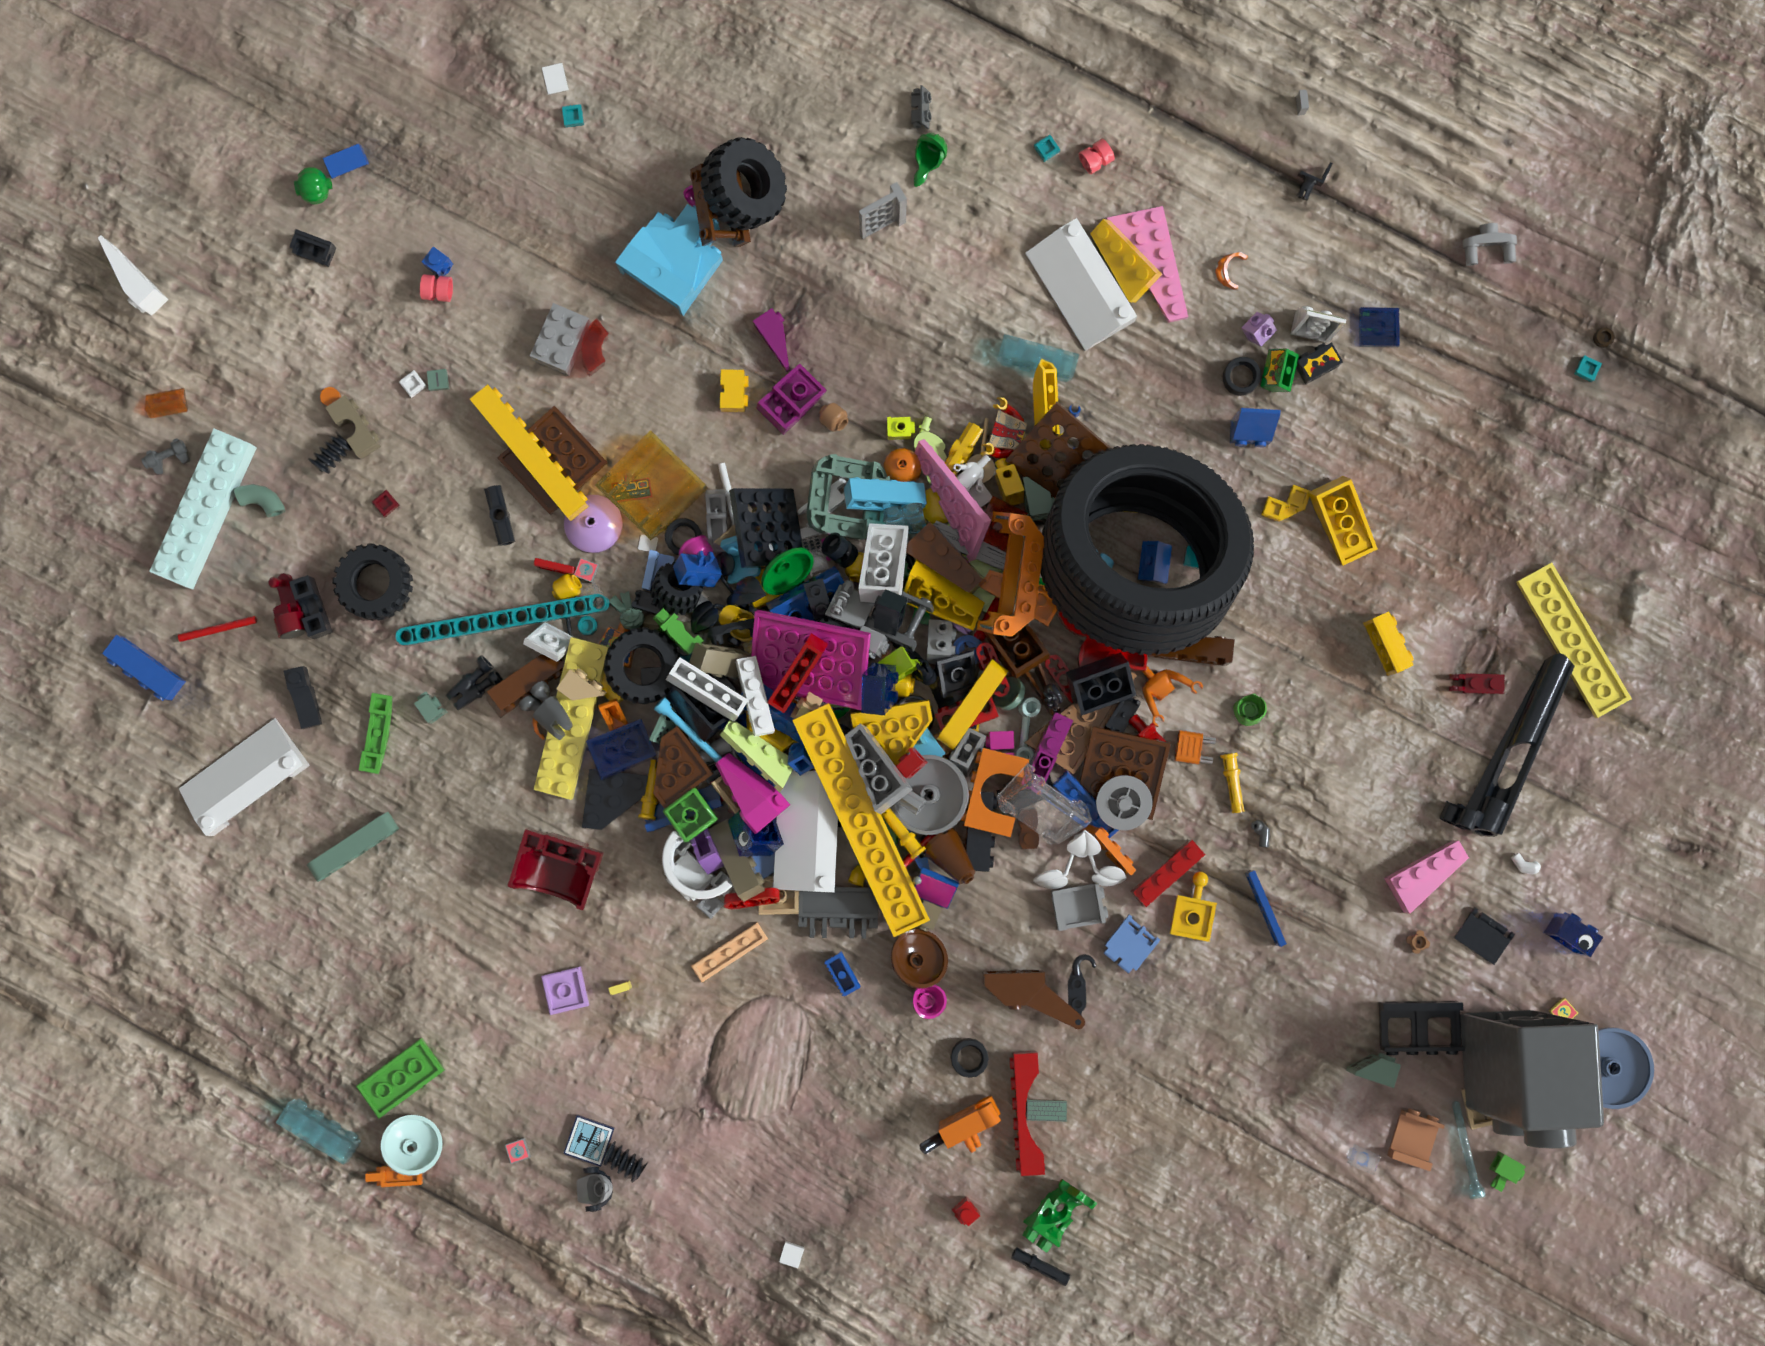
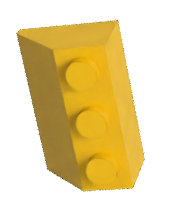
M1387 612L1363 623L1387 676L1399 673L1414 665L1412 662L1414 661L1413 656L1404 645L1405 638L1401 632H1398L1396 628L1397 621L1393 615Z

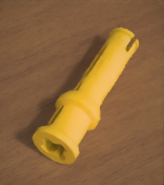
M1237 752L1220 755L1224 765L1223 775L1228 783L1232 813L1245 811L1239 783L1241 770L1237 764Z
M650 760L645 796L641 798L642 808L641 813L638 814L640 819L656 820L654 813L656 804L659 802L653 794L657 766L655 768L656 760Z
M891 808L881 814L900 839V845L904 846L911 854L910 858L912 860L926 849L915 839L914 833H909Z

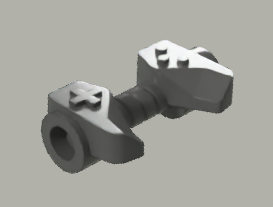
M176 438L170 443L171 447L159 453L151 450L147 451L146 455L141 458L143 465L146 469L153 468L156 474L161 475L163 474V459L175 454L183 464L188 463L190 458L184 442Z

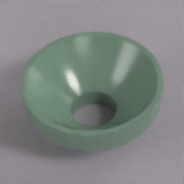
M1006 678L1010 687L1007 695L997 697L993 694V702L997 708L1008 711L1022 704L1025 686L1018 678ZM999 684V686L996 688V692L1000 691L1001 694L1004 693L1003 689L1006 688L1005 685Z

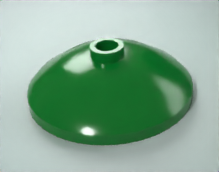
M791 548L775 556L766 566L762 575L761 585L765 592L770 595H780L789 592L801 584L809 575L814 564L811 552L805 548Z

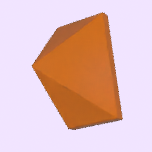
M617 698L598 705L612 735L630 729V725Z

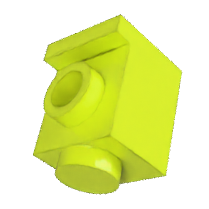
M887 417L888 440L911 439V433H915V423L911 422L910 417ZM899 424H903L905 428L903 430H899L897 426Z

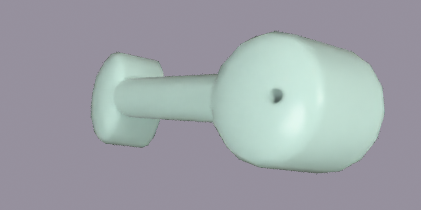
M1034 697L1025 698L1022 704L1018 706V711L1023 717L1020 745L1014 751V756L1030 759L1028 766L1034 753L1024 742L1028 739L1030 717L1036 716L1041 709L1040 701Z

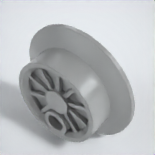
M1128 775L1116 776L1109 779L1100 788L1096 799L1097 811L1101 819L1108 826L1117 830H1131L1142 825L1149 817L1152 810V796L1148 787L1138 778Z

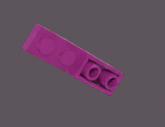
M1054 712L1047 729L1044 730L1022 785L1041 793L1073 720Z

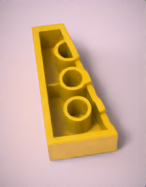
M1103 219L1090 234L1128 301L1136 303L1160 278L1162 273L1110 220Z

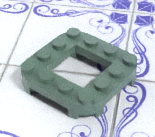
M830 454L817 460L811 472L806 514L809 527L822 534L830 535L836 532L846 538L867 540L869 523L885 524L883 522L884 511L863 510L862 519L830 514L828 506L832 476L845 479L859 477L861 479L890 481V476L887 477L884 468L875 461L867 462L840 457L837 454Z

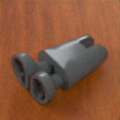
M545 681L538 682L531 689L532 695L523 698L519 703V707L522 711H535L533 718L552 736L561 740L565 736V732L561 727L565 730H570L573 724L556 696H550L548 684Z

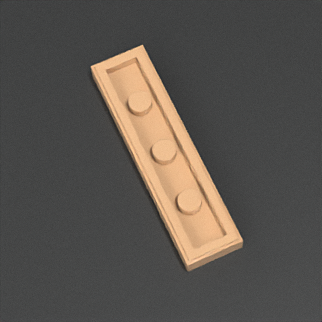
M757 922L691 967L702 983L766 941L768 937Z

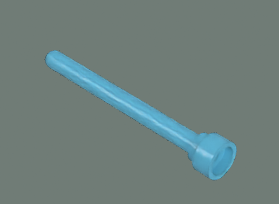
M665 697L657 703L654 710L658 714L669 717L716 763L723 758L671 709L670 702Z

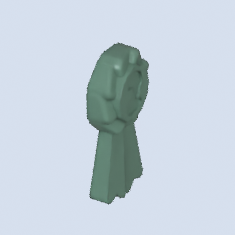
M629 591L625 594L620 593L622 602L616 595L609 599V604L621 613L620 622L623 628L631 630L642 626L645 620L644 615L640 609L631 607L632 602Z

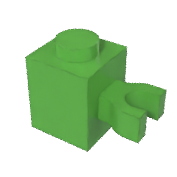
M1498 1151L1489 1168L1497 1173L1490 1186L1502 1192L1507 1179L1517 1184L1523 1178L1526 1166Z

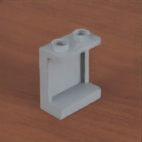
M1099 883L1050 891L1058 931L1106 923L1105 918H1108L1107 907H1103L1102 899L1105 898L1103 887H1099Z

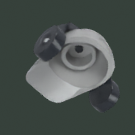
M599 1167L583 1168V1174L590 1175L577 1180L578 1202L591 1204V1206L585 1207L586 1212L602 1210L601 1207L605 1206L612 1198L613 1186L611 1178L605 1172L599 1170Z

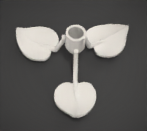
M1084 830L1082 833L1076 834L1074 839L1067 844V850L1071 854L1065 871L1063 873L1060 870L1045 871L1036 876L1033 882L1048 889H1059L1066 886L1068 883L1066 876L1068 875L1074 855L1078 857L1089 855L1095 872L1092 875V881L1099 883L1101 886L1120 884L1127 879V876L1123 870L1114 866L1103 867L1100 870L1097 869L1093 855L1101 851V846L1095 837Z

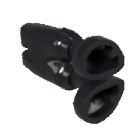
M480 655L476 660L478 664L477 669L473 673L463 675L462 679L445 695L449 701L460 693L463 695L453 704L457 710L464 708L477 698H482L485 689L503 681L498 671L493 670L482 682L476 684L480 677L494 668L483 655Z

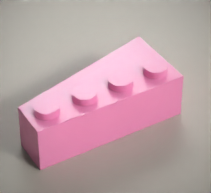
M1452 840L1384 879L1403 913L1410 914L1469 857L1460 841Z

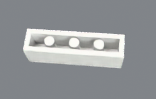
M680 657L666 678L673 685L733 722L738 718L748 702V699Z

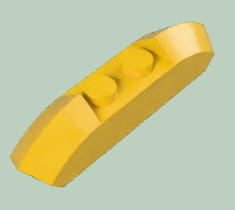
M1043 359L1040 360L1033 378L1034 425L1041 420L1056 401L1058 402L1057 369L1053 363ZM1059 425L1053 427V431L1056 434H1060ZM1043 439L1040 441V445L1047 449L1051 447V442Z

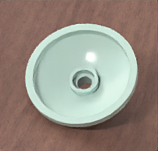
M418 1115L403 1116L393 1121L383 1133L381 1154L385 1163L393 1171L408 1176L419 1175L431 1169L438 1161L442 1151V1136L437 1126L429 1119ZM412 1146L414 1151L409 1152L407 1147Z

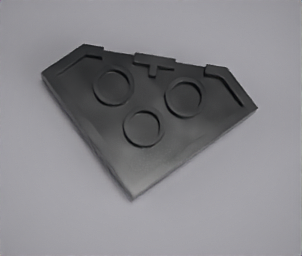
M589 769L582 828L603 830L616 818L620 817L641 800L642 796H645L648 776Z

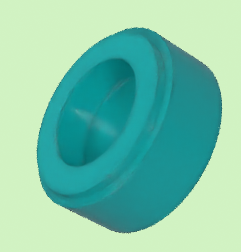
M583 616L579 619L577 627L580 633L590 636L597 631L598 623L591 616Z

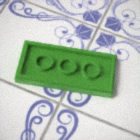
M421 1038L358 1084L356 1088L379 1119L445 1071V1069L423 1038Z

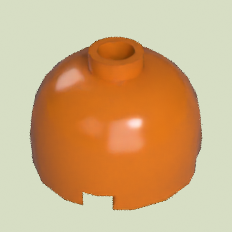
M898 448L891 451L883 463V468L887 477L890 476V480L916 482L922 471L918 455L907 448Z

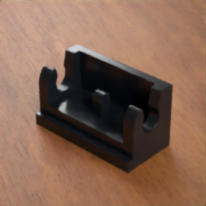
M295 229L290 243L293 254L327 267L330 266L336 251V247L332 242Z
M636 590V597L632 601L631 607L657 615L661 610L658 608V604L655 605L653 603L654 598H651V593Z
M1129 698L1119 702L1104 728L1124 732L1129 724V720L1141 705L1140 701Z

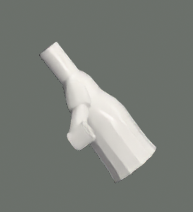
M987 455L983 456L977 463L968 462L953 466V470L956 472L964 470L956 478L968 492L976 482L975 490L978 493L983 491V467L991 460Z

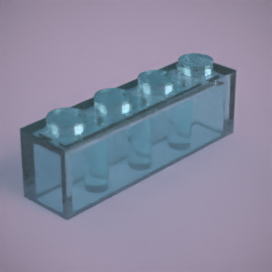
M1004 334L997 361H1000V364L1011 367L1015 365L1022 371L1030 372L1031 370L1036 371L1040 360L1043 359L1053 363L1056 367L1057 380L1068 382V380L1072 381L1079 354Z
M300 1099L289 1101L276 1121L278 1125L343 1165L350 1161L361 1143V1140L357 1138V1134L349 1130H343L338 1122L327 1120L322 1112L309 1109L307 1104Z

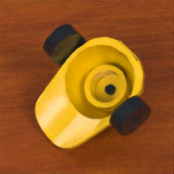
M728 605L720 612L719 622L721 625L752 619L755 616V611L758 609L750 605L746 611L734 605ZM735 629L730 632L731 635L727 640L738 647L741 643L740 641H750L753 638L750 637L749 630Z

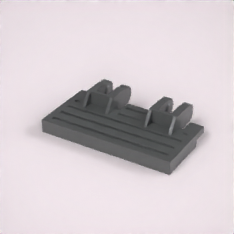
M835 887L834 892L799 891L798 927H807V919H810V938H814L815 921H822L821 935L822 938H827V919H830V928H847V919H850L849 938H854V921H862L861 936L862 939H866L867 920H869V928L878 929V902L871 888Z

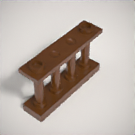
M703 163L691 168L690 178L693 185L700 230L699 236L702 246L716 241V238H731L734 247H741L751 242L749 229L739 230L731 227V231L714 230L713 219H718V216L711 212L710 206L703 197L704 192L701 189L702 177H700L701 169L704 167ZM737 171V182L743 191L740 172Z

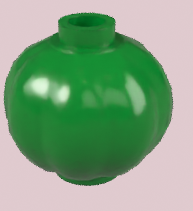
M314 167L304 168L299 172L297 180H294L297 196H301L305 202L313 205L324 202L328 197L329 190L333 189L331 178H327L321 170Z

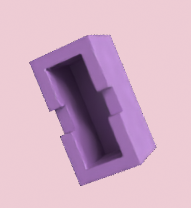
M708 828L690 840L694 847L696 858L707 875L724 866Z

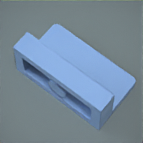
M650 550L642 589L650 591L659 568L665 566L666 563L672 564L675 558Z

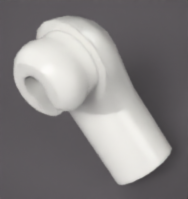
M1516 853L1511 857L1521 873L1534 875L1541 868L1540 863L1537 861L1526 862L1520 853Z

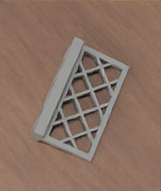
M897 182L890 185V194L859 210V228L862 239L895 221L899 226L906 223L907 198Z

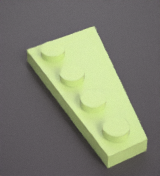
M729 720L720 736L738 753L742 752L746 756L747 762L751 766L755 765L762 772L761 775L766 780L770 779L776 785L774 788L780 793L793 770L788 764V755L759 736L754 737L753 732L738 722Z

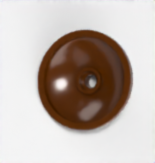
M913 929L903 933L893 944L891 963L895 974L903 983L913 988L925 989L934 986L944 977L948 967V955L944 944L936 935L922 929ZM913 959L917 961V965L913 964Z

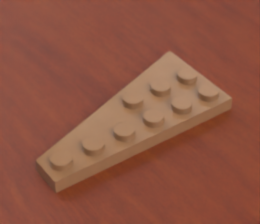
M1131 672L1134 681L1137 675ZM1119 702L1083 716L1080 715L1072 703L1059 713L1073 720V723L1057 754L1055 763L1074 775L1086 757L1092 727L1104 728ZM1049 722L1024 743L1036 750Z

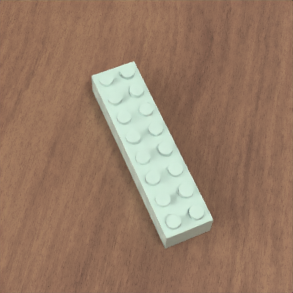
M213 429L149 572L187 588L194 589L234 500V489L240 486L257 447L222 431Z

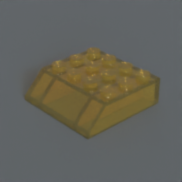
M651 430L595 484L650 540L664 532L672 521L678 519L708 489L706 484Z

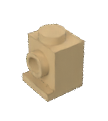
M809 692L805 698L801 697L797 702L791 717L795 719L820 707L823 699Z

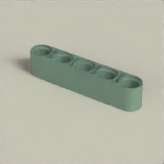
M389 812L384 813L309 862L307 867L316 881L319 882L399 830V827Z

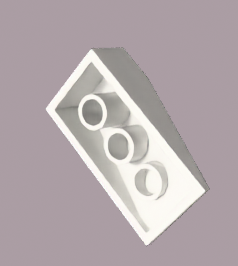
M100 235L98 239L123 291L129 296L128 302L142 313L146 311L153 315L169 299L116 246Z
M1299 307L1295 312L1290 334L1328 343L1346 324V319L1332 315L1329 311L1318 312L1313 311L1311 307Z
M869 523L859 582L860 602L875 603L877 596H882L885 589L899 595L902 594L908 526Z

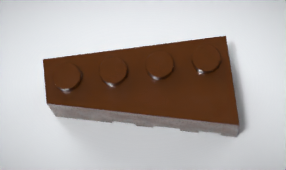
M1206 636L1198 643L1185 647L1183 650L1170 651L1168 654L1161 653L1160 655L1152 653L1148 657L1227 666L1233 662L1235 639H1226V637Z

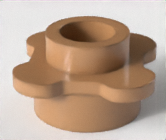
M1418 930L1415 935L1408 936L1406 942L1411 945L1412 952L1415 954H1419L1421 950L1430 946V942L1421 930Z

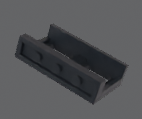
M1379 1002L1380 1050L1386 1052V1055H1399V1052H1406V1055H1419V1052L1426 1051L1427 1055H1438V1051H1446L1448 1055H1458V1051H1465V1047L1461 1046L1460 1011H1464L1463 1002ZM1448 1017L1450 1019L1451 1043L1449 1045H1430L1428 1043L1429 1018ZM1390 1018H1409L1411 1020L1410 1045L1391 1046L1389 1044L1388 1020Z

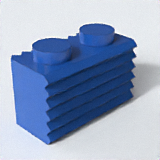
M842 951L826 959V968H829L828 971L831 972L830 975H833L834 982H837L838 989H841L842 996L845 997L861 987Z

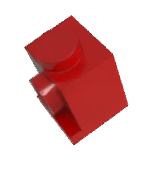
M910 747L908 749L910 754L905 753L898 760L899 764L896 767L905 778L913 777L928 763L916 748Z
M967 1196L951 1209L957 1220L968 1227L980 1217L979 1210Z

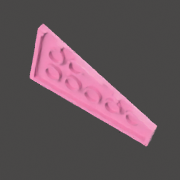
M1163 206L1106 218L1162 273L1160 278L1148 290L1157 301V305L1168 323L1187 319L1188 313Z
M925 439L918 441L915 454L918 455L921 469L924 475L929 476L932 483L930 487L933 493H938L941 499L939 504L951 528L958 530L960 537L958 541L961 546H965L969 553L966 555L969 562L976 560L991 519L968 493L955 474L951 472L944 461L937 455L932 446Z

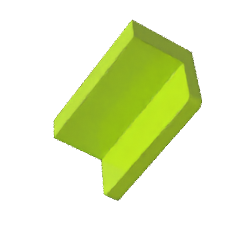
M899 647L872 666V669L882 687H891L917 669V663L920 664L918 659H910L905 648Z

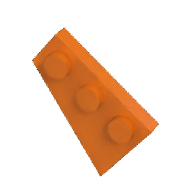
M1083 823L1079 827L1082 832L1086 830L1095 837L1101 849L1107 851L1105 855L1124 873L1131 876L1136 871L1132 865L1133 861L1127 855H1123L1120 852L1121 847L1115 841H1111L1108 838L1109 834L1104 828H1098L1087 823Z

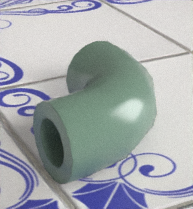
M250 484L234 489L237 501L242 507L248 504H258L264 509L267 517H275L286 511L278 495L265 486Z

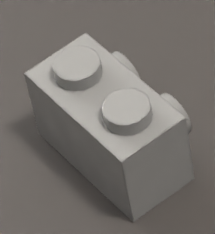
M929 620L927 661L929 664H936V660L955 655V646L951 645L952 640L956 638V629L952 628V622Z
M862 625L860 631L871 633L869 657L875 659V656L881 658L882 654L886 655L890 646L886 636Z
M969 728L957 744L956 750L951 752L948 760L954 763L965 777H968L975 765L977 752H981L982 748L985 747L986 736Z

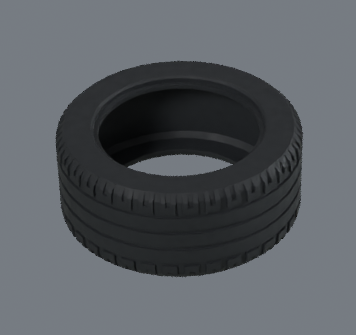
M1130 444L1129 446L1122 445L1121 447L1116 446L1100 451L1098 454L1092 455L1091 458L1088 457L1076 466L1062 483L1042 530L1044 548L1040 575L1049 598H1052V603L1056 605L1059 612H1062V616L1067 618L1070 624L1075 625V628L1080 630L1082 634H1087L1090 636V639H1095L1097 643L1100 644L1101 642L1106 647L1110 646L1115 650L1120 649L1122 652L1127 651L1131 654L1138 653L1139 655H1152V653L1160 655L1161 653L1168 654L1170 651L1183 650L1185 647L1198 643L1209 635L1222 621L1243 587L1252 566L1254 556L1253 530L1251 529L1249 516L1245 513L1246 509L1242 506L1241 500L1237 498L1238 495L1233 492L1232 487L1228 486L1225 480L1221 479L1222 477L1219 474H1216L1213 469H1209L1206 464H1202L1199 460H1195L1193 457L1185 455V453H1179L1177 450H1170L1167 447L1161 448L1157 445L1152 446L1148 444L1146 446L1144 444H1139L1138 446L1135 444ZM1124 511L1143 513L1158 518L1177 530L1191 546L1197 559L1200 577L1188 585L1168 589L1153 588L1132 582L1114 571L1101 558L1092 542L1089 533V523L1103 515Z

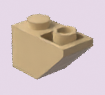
M579 668L577 670L570 669L556 688L570 700L606 694V691L602 689V684L596 680L591 681L588 679L587 673Z

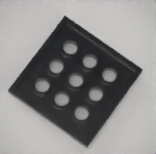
M733 488L729 490L741 568L766 567L775 556L786 551L784 543H786L788 549L803 548L794 489ZM748 504L752 508V513L748 510ZM763 504L766 506L767 512L763 510ZM778 504L781 507V512L778 510ZM781 523L784 526V531L781 529ZM751 524L754 525V527H755V532L752 531V529H751ZM766 524L769 525L770 532L766 529ZM754 543L758 546V551L755 550ZM769 543L773 546V551L770 550Z

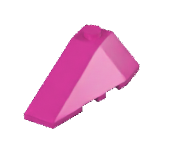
M730 753L715 763L725 785H728L733 793L731 796L733 801L738 803L741 810L739 814L742 820L754 834L758 833L790 806L788 801L774 786Z

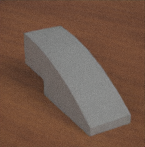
M726 489L706 490L708 542L713 552H724L725 550L714 543V541L728 530Z

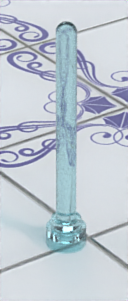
M1454 1101L1452 1108L1471 1183L1468 1190L1470 1199L1482 1198L1486 1196L1485 1188L1478 1181L1460 1103Z

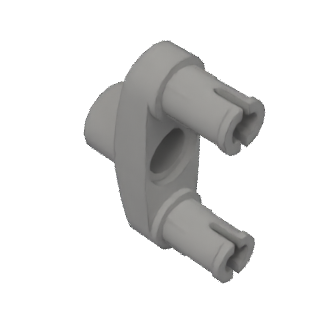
M1497 223L1480 225V235L1463 240L1466 266L1478 264L1477 247L1495 245L1503 247L1504 264L1515 263L1517 236L1508 233H1498Z

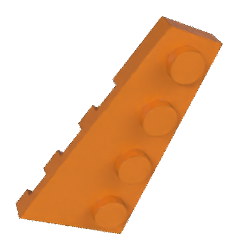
M989 570L985 577L986 582L980 588L1000 599L1003 573ZM1038 585L1034 619L1048 627L1057 612V608L1052 603V598H1049L1044 586Z

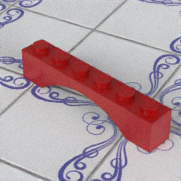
M1013 1052V1057H1009L1010 1069H1014V1077H1011L1010 1081L1011 1090L1015 1089V1097L1012 1098V1110H1016V1118H1013V1129L1017 1130L1018 1138H1014L1015 1150L1019 1152V1158H1015L1016 1171L1020 1170L1021 1176L1045 1175L1044 1153L1031 1137L1025 1115L1028 1092L1039 1074L1038 1052Z

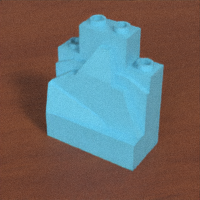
M689 204L685 206L675 222H673L674 219L668 214L664 213L662 215L658 212L646 227H642L615 262L622 275L626 273L676 307L682 316L687 312L723 261L721 251L715 246L710 247L712 243L702 246L696 206L691 207ZM713 219L714 230H720L719 222Z

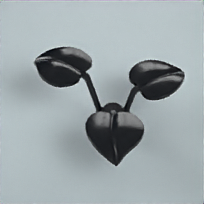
M726 551L716 556L722 573L720 578L731 593L727 598V606L734 605L747 611L750 603L766 596L760 582L753 576L740 580L736 590L733 591L725 580V576L732 574L734 571V558ZM710 601L700 603L694 609L691 616L692 632L696 634L712 627L719 618V610L717 608L723 609L726 606L717 603L713 605Z

